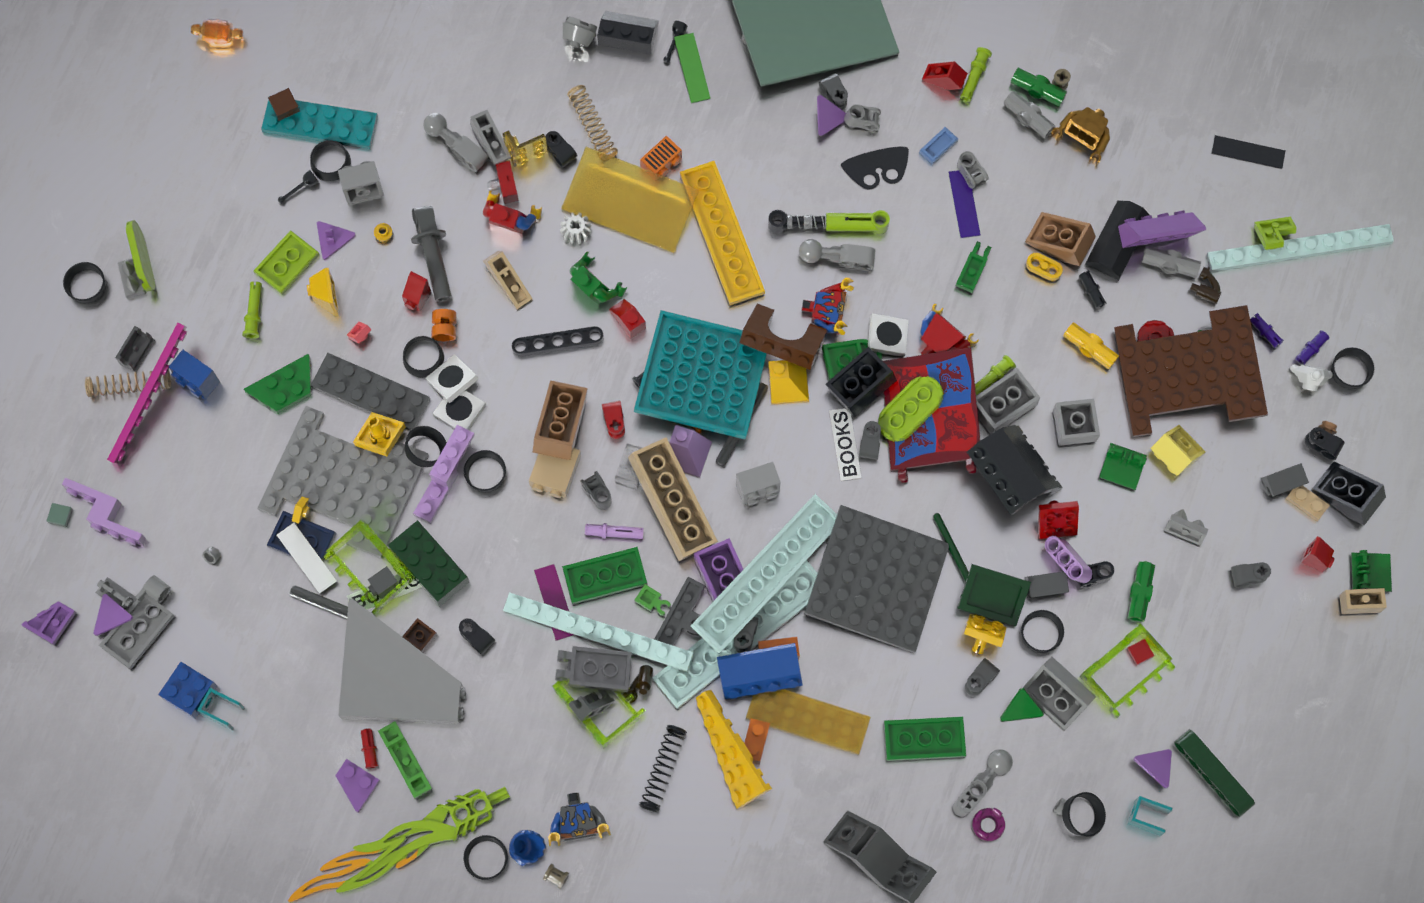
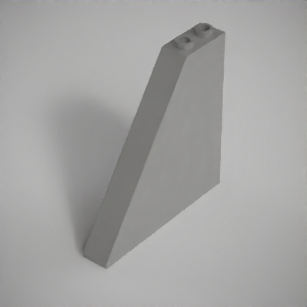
M349 599L338 716L341 719L460 724V719L464 717V707H461V699H465V688L462 687V683L354 599Z

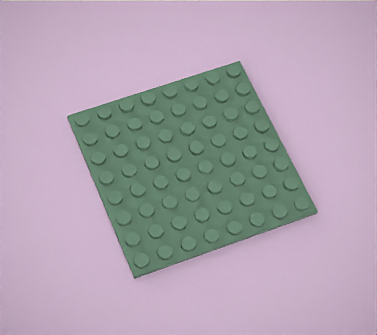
M732 0L761 87L900 53L881 0Z

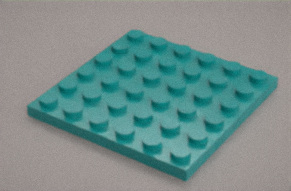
M660 310L634 412L746 440L767 353L739 343L743 330Z

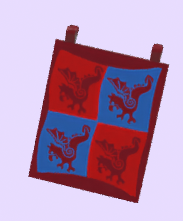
M972 348L883 361L893 371L897 379L894 384L884 391L885 407L917 377H932L939 382L943 389V401L940 407L909 438L898 442L888 440L891 471L898 470L899 481L901 483L908 482V468L966 461V468L969 474L976 473V465L967 454V451L980 441Z

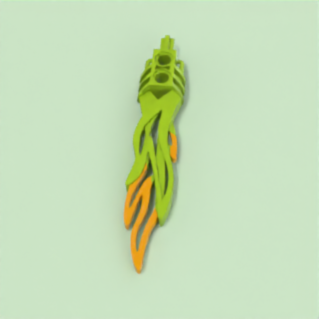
M506 787L489 795L480 789H475L463 796L456 795L454 797L457 799H448L445 801L448 802L447 804L436 805L437 807L422 820L396 826L378 841L354 846V851L332 859L324 864L320 871L345 865L351 866L338 872L317 876L309 880L290 896L288 902L297 901L326 889L338 888L336 890L337 893L359 889L377 881L393 867L396 866L399 869L420 856L431 844L455 841L459 835L465 836L468 830L471 829V832L475 831L478 825L492 818V812L495 811L494 805L510 797ZM475 793H478L477 795H475V796H473V797H471V798H468L469 796H471V795H473V794H475ZM483 800L486 803L485 808L480 811L476 810V803ZM463 809L467 810V817L463 820L458 819V812ZM448 812H450L456 827L444 824ZM411 829V830H409L408 832H406V833L403 834V835H400V836H398V837L392 838V837H394L395 835H397V834H399V833H401V832H403V831H405V830ZM433 831V833L421 836L398 849L407 840L406 837L420 832ZM416 851L411 857L407 859L409 854ZM383 852V853H382L376 860H374V861H372V860H370V859L362 858V859H355V860H350V861L338 862V861H340V860H343V859H346V858H350V857H354V856L370 855V854H377V853ZM367 866L348 880L323 884L306 890L312 884L324 879L341 877ZM378 872V873L375 874L374 876H372V877H370V878H368V879H366V880H363V879H365V878H367V877L373 875L374 873Z

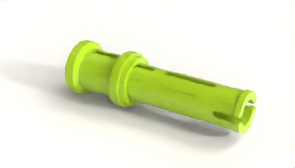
M978 47L976 49V57L971 62V72L960 95V99H963L965 102H971L982 72L986 71L988 58L992 56V52L986 48Z
M254 281L250 282L248 311L244 317L245 331H243L242 336L248 339H257L260 334L258 332V325L261 323L259 305L262 283L257 281L256 285H254Z
M1004 355L1003 359L997 365H992L990 372L975 384L976 396L989 388L997 380L1002 379L1011 369L1014 370L1016 368L1015 363L1010 357Z

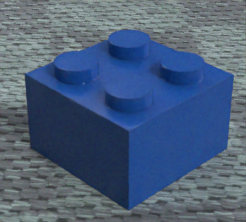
M184 349L169 365V369L172 372L171 376L176 379L175 382L183 388L187 386L190 392L197 398L201 396L207 399L220 383L211 368Z
M180 662L158 695L196 719L200 714L197 710L209 688L216 690L218 686L209 678Z

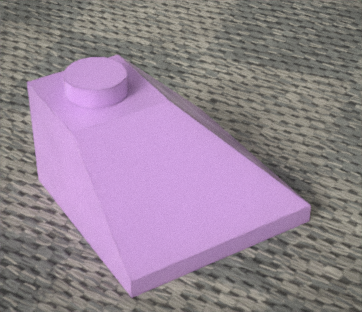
M675 425L669 442L684 473L700 478L712 442L694 430Z

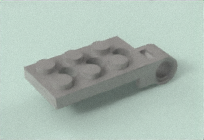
M151 576L136 595V601L127 610L133 616V619L112 629L99 646L131 670L175 616L161 605V602L170 592L171 587L157 576ZM157 607V613L154 616H149V608ZM144 622L145 628L142 631H136V624ZM131 637L132 644L129 647H124L122 645L123 640Z

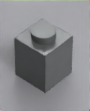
M387 566L367 579L370 583V586H368L373 596L378 595L380 599L400 587L397 579Z

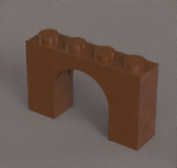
M757 303L743 328L739 343L811 370L824 343L827 329L810 323L801 338L796 340L780 338L769 329L774 309Z

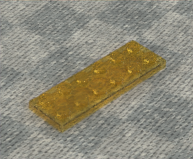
M781 689L753 695L745 720L750 721L752 718L770 723V728L859 756L871 717Z

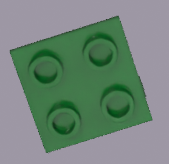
M1110 443L1099 478L1136 490L1147 455Z
M1360 550L1359 553L1351 552L1352 589L1384 588L1385 592H1392L1390 554L1367 553V550Z

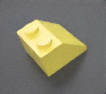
M1180 425L1166 432L1150 448L1154 455L1167 465L1168 470L1176 476L1183 473L1206 452Z

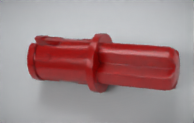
M371 728L361 730L363 745L361 751L364 752L365 768H377V746L374 744L373 731Z

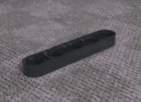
M593 326L520 337L512 342V351L516 356L523 357L595 346L602 343L604 334L601 328ZM592 332H599L601 336L598 340H592L590 334ZM573 335H580L582 340L579 343L572 342L571 338ZM556 337L563 339V343L559 346L552 343ZM537 340L544 342V346L540 349L534 347V343ZM518 343H523L526 348L519 352L515 349V346Z

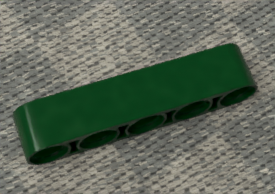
M1188 729L1174 741L1180 753L1236 816L1241 817L1255 805L1253 798L1192 730Z

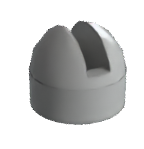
M209 547L203 552L202 556L205 561L214 564L219 559L220 552L217 548Z
M1061 798L1056 803L1053 811L1062 816L1066 800Z

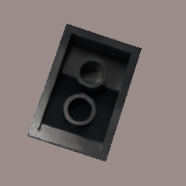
M1335 461L1312 488L1313 492L1346 517L1362 525L1367 523L1386 498L1383 484Z

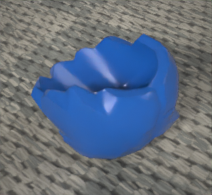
M532 830L517 832L509 844L510 856L521 866L538 861L544 855L543 850L546 849L544 838Z

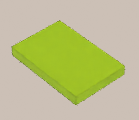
M290 230L253 272L283 295L319 256V252Z

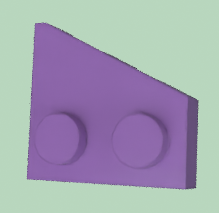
M348 759L345 760L335 775L357 813H360L380 782L378 778Z

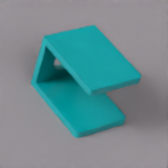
M209 688L197 711L201 715L232 730L233 726L230 723L208 713V710L215 697L242 710L244 706L240 702Z
M1139 796L1134 801L1127 824L1162 836L1166 831L1165 829L1135 819L1139 806L1142 805L1164 814H1169L1173 808Z

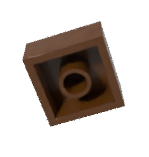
M289 88L268 97L279 121L300 112Z
M417 618L402 637L423 653L436 638L437 633Z

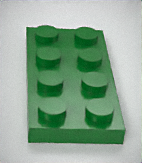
M638 546L562 566L572 605L641 587L645 584L648 585Z
M963 717L884 720L886 761L966 757Z

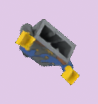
M579 793L567 794L569 805L562 806L560 811L555 814L548 842L549 846H551L552 841H557L558 846H560L561 842L593 836L602 838L601 834L603 832H608L609 835H611L604 816L595 806H590L588 802L580 803Z

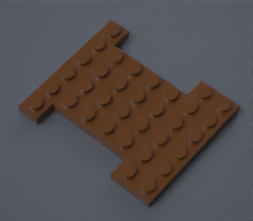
M1247 305L1209 311L1212 329L1136 342L1133 324L1114 327L1133 437L1152 435L1150 416L1226 404L1229 422L1268 416Z

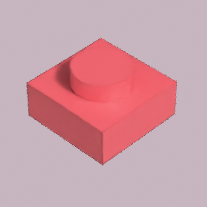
M358 322L347 336L350 340L360 343L368 337L371 328L362 322Z

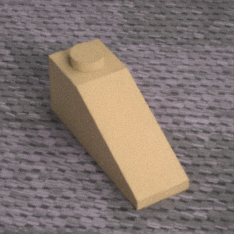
M497 251L483 260L493 278L516 309L532 300L531 295L503 251Z

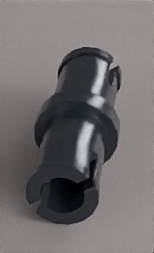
M1090 271L1081 273L1079 278L1086 288V294L1092 299L1095 308L1098 309L1099 306L1106 305L1107 302L1099 290L1100 286L1095 283Z

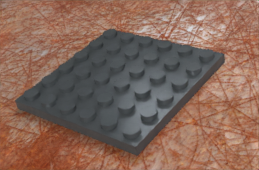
M840 505L804 614L915 653L949 545L944 541Z

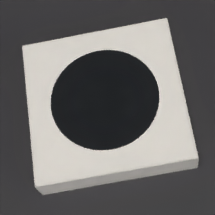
M872 313L870 316L868 347L873 352L904 357L907 348L908 320Z
M454 354L428 375L426 380L439 394L451 403L475 383L478 377Z
M465 390L451 403L443 398L433 412V416L453 429L459 425L469 430L486 406V403Z

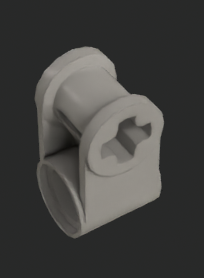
M855 104L845 114L844 121L851 127L876 131L880 128L878 120L881 110L876 107Z
M965 151L961 153L957 162V168L971 189L975 188V185L983 180H989L986 170L972 152ZM962 160H968L971 164L966 165Z

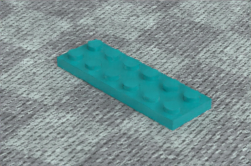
M268 99L261 128L262 132L321 142L333 140L346 146L371 148L378 118L377 113L295 100L300 112L279 121Z

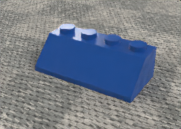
M795 643L717 657L725 699H735L741 696L803 686Z

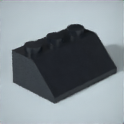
M605 11L598 29V45L652 54L659 20Z
M867 347L825 385L841 405L853 417H856L894 384L897 379L893 371Z

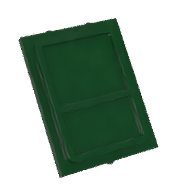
M972 564L957 608L1017 626L1031 582Z

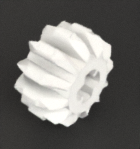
M573 212L571 217L565 215V221L561 222L562 228L560 229L565 241L570 239L571 244L575 240H577L578 244L581 243V239L587 241V235L592 233L590 229L592 224L588 222V217H582L580 212L577 216Z

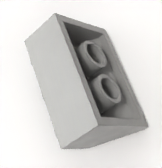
M1054 657L1048 659L1023 687L1035 703L1064 730L1096 698L1091 691Z

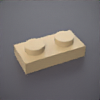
M1303 485L1292 489L1286 497L1289 502L1315 521H1318L1330 506Z

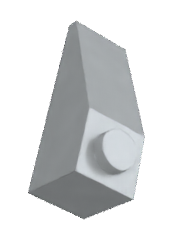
M488 110L471 116L470 125L493 164L497 165L511 159V155Z

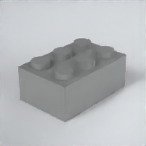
M1016 368L976 396L978 419L988 432L992 434L1000 428L1006 427L1038 405L1040 396L1019 369Z

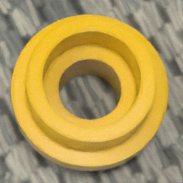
M380 223L374 228V236L377 240L387 241L392 237L393 231L390 225ZM385 229L386 232L381 234L380 231Z

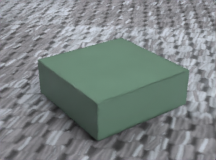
M52 503L46 521L67 527L72 508Z

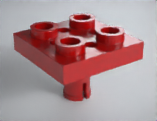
M1053 500L1048 504L1039 505V539H1046L1051 536L1066 537L1078 535V501L1059 503Z

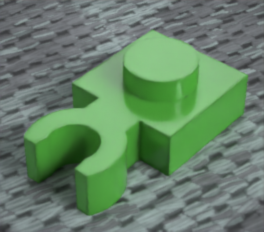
M646 584L634 600L650 612L653 608H656L661 616H665L661 606L671 607L669 601L659 600L662 595Z

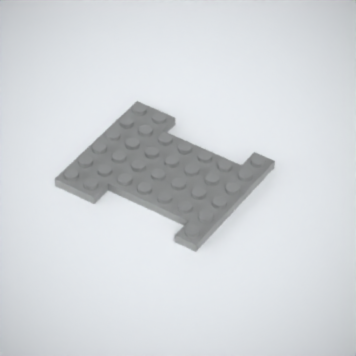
M305 406L259 503L258 509L276 517L284 500L296 504L302 496L309 499L308 507H310V510L352 526V530L346 540V545L382 559L423 467L413 464L407 458L404 449L405 444L397 441L388 457L317 430L324 413ZM409 446L411 452L416 457L427 460L428 453Z

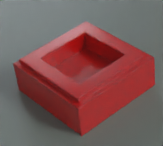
M1145 639L1127 648L1136 666L1154 657Z

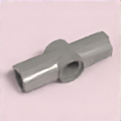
M1016 91L1011 92L1004 100L1003 104L1017 115L1018 120L1024 126H1030L1044 139L1055 128V125L1042 115L1040 108L1036 104L1028 103Z
M1146 246L1142 258V263L1159 267L1165 273H1180L1194 278L1198 276L1201 261L1184 257L1178 251H1163Z

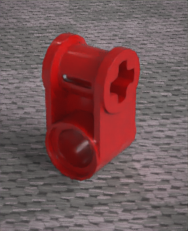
M621 401L602 404L609 436L613 439L622 438L625 434Z

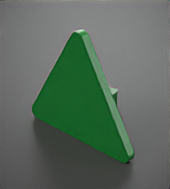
M1020 688L1000 719L1001 721L1036 718L1042 717L1044 713L1026 690Z

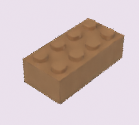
M550 380L534 436L533 453L571 460L586 404L588 388Z

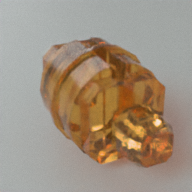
M219 19L204 20L202 26L201 24L191 25V33L193 35L200 36L202 34V40L215 44L230 43L232 37L233 39H242L244 31L241 28L232 29V23Z

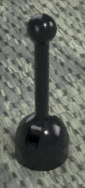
M677 20L674 21L672 31L675 34L674 37L684 35L688 27L687 24ZM674 38L667 56L663 58L665 63H669L671 60L670 56L675 45Z
M311 170L307 171L303 175V182L286 195L280 196L278 202L283 204L285 199L304 185L313 186L319 181Z

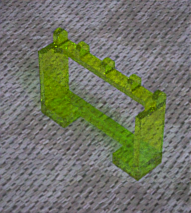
M363 520L357 522L326 550L327 554L323 557L325 560L333 557L339 564L335 571L339 573L344 569L352 578L347 584L350 588L355 584L360 587L365 593L360 598L362 602L369 598L374 603L373 615H376L415 579ZM359 531L373 543L403 579L379 602L336 554Z
M1140 623L1115 647L1087 668L1080 675V678L1111 713L1118 718L1120 713L1116 708L1125 701L1128 706H1132L1133 702L1129 697L1140 689L1143 694H1146L1148 690L1144 684L1152 677L1157 681H1161L1162 677L1158 672L1165 666L1170 670L1175 669V666L1171 662L1173 658ZM1140 636L1146 640L1149 647L1163 663L1119 701L1114 703L1092 676Z
M557 681L552 685L553 690L568 705L574 700L563 687L569 681ZM613 691L633 716L608 737L603 735L590 718L582 721L603 749L637 722L645 712L644 708L636 712L629 704L634 698L632 694L625 699L619 691Z

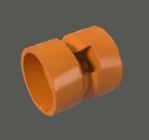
M436 309L432 312V324H434L431 331L432 339L440 342H449L456 339V327L454 325L456 324L457 313L454 310Z

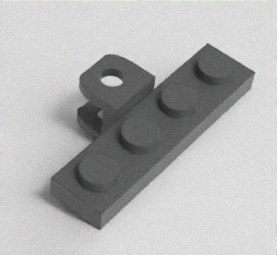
M687 577L654 640L674 646L682 630L693 636H699L691 625L700 616L693 609L705 588L704 584Z

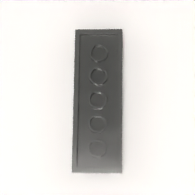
M328 352L311 383V388L366 412H374L404 422L405 429L410 431L417 427L430 401V397Z

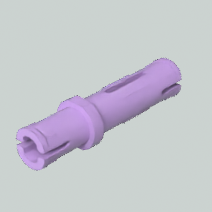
M603 523V525H585V535L600 536L604 539L606 537L643 539L644 528L607 525V523Z

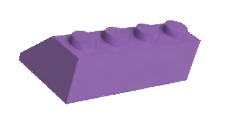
M1185 210L1174 212V215L1170 216L1168 213L1159 214L1157 218H1152V215L1144 216L1136 221V218L1124 220L1125 223L1118 226L1123 248L1189 238L1206 230V226L1193 212L1185 213Z

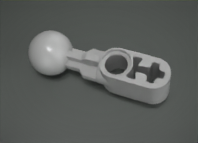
M431 113L425 118L423 126L426 133L433 137L441 136L445 140V144L450 147L452 153L473 171L477 172L489 159L488 155L468 137L447 128V121L441 114Z
M814 239L805 240L799 247V255L807 263H814L820 258H825L831 262L839 263L840 266L846 268L874 269L876 250L872 247L843 244L840 247L832 246L827 248L822 247Z
M997 749L990 753L987 760L988 768L983 773H979L954 802L953 811L957 816H967L992 787L993 779L997 775L1006 774L1011 770L1013 759L1010 753L1002 749ZM972 787L978 788L980 795H975L972 792ZM968 799L970 802L963 809L961 806Z

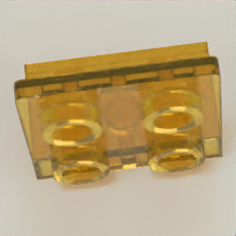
M509 130L502 133L503 141L511 155L514 167L524 165L534 157L539 158L547 152L544 134L519 144L516 136H512Z

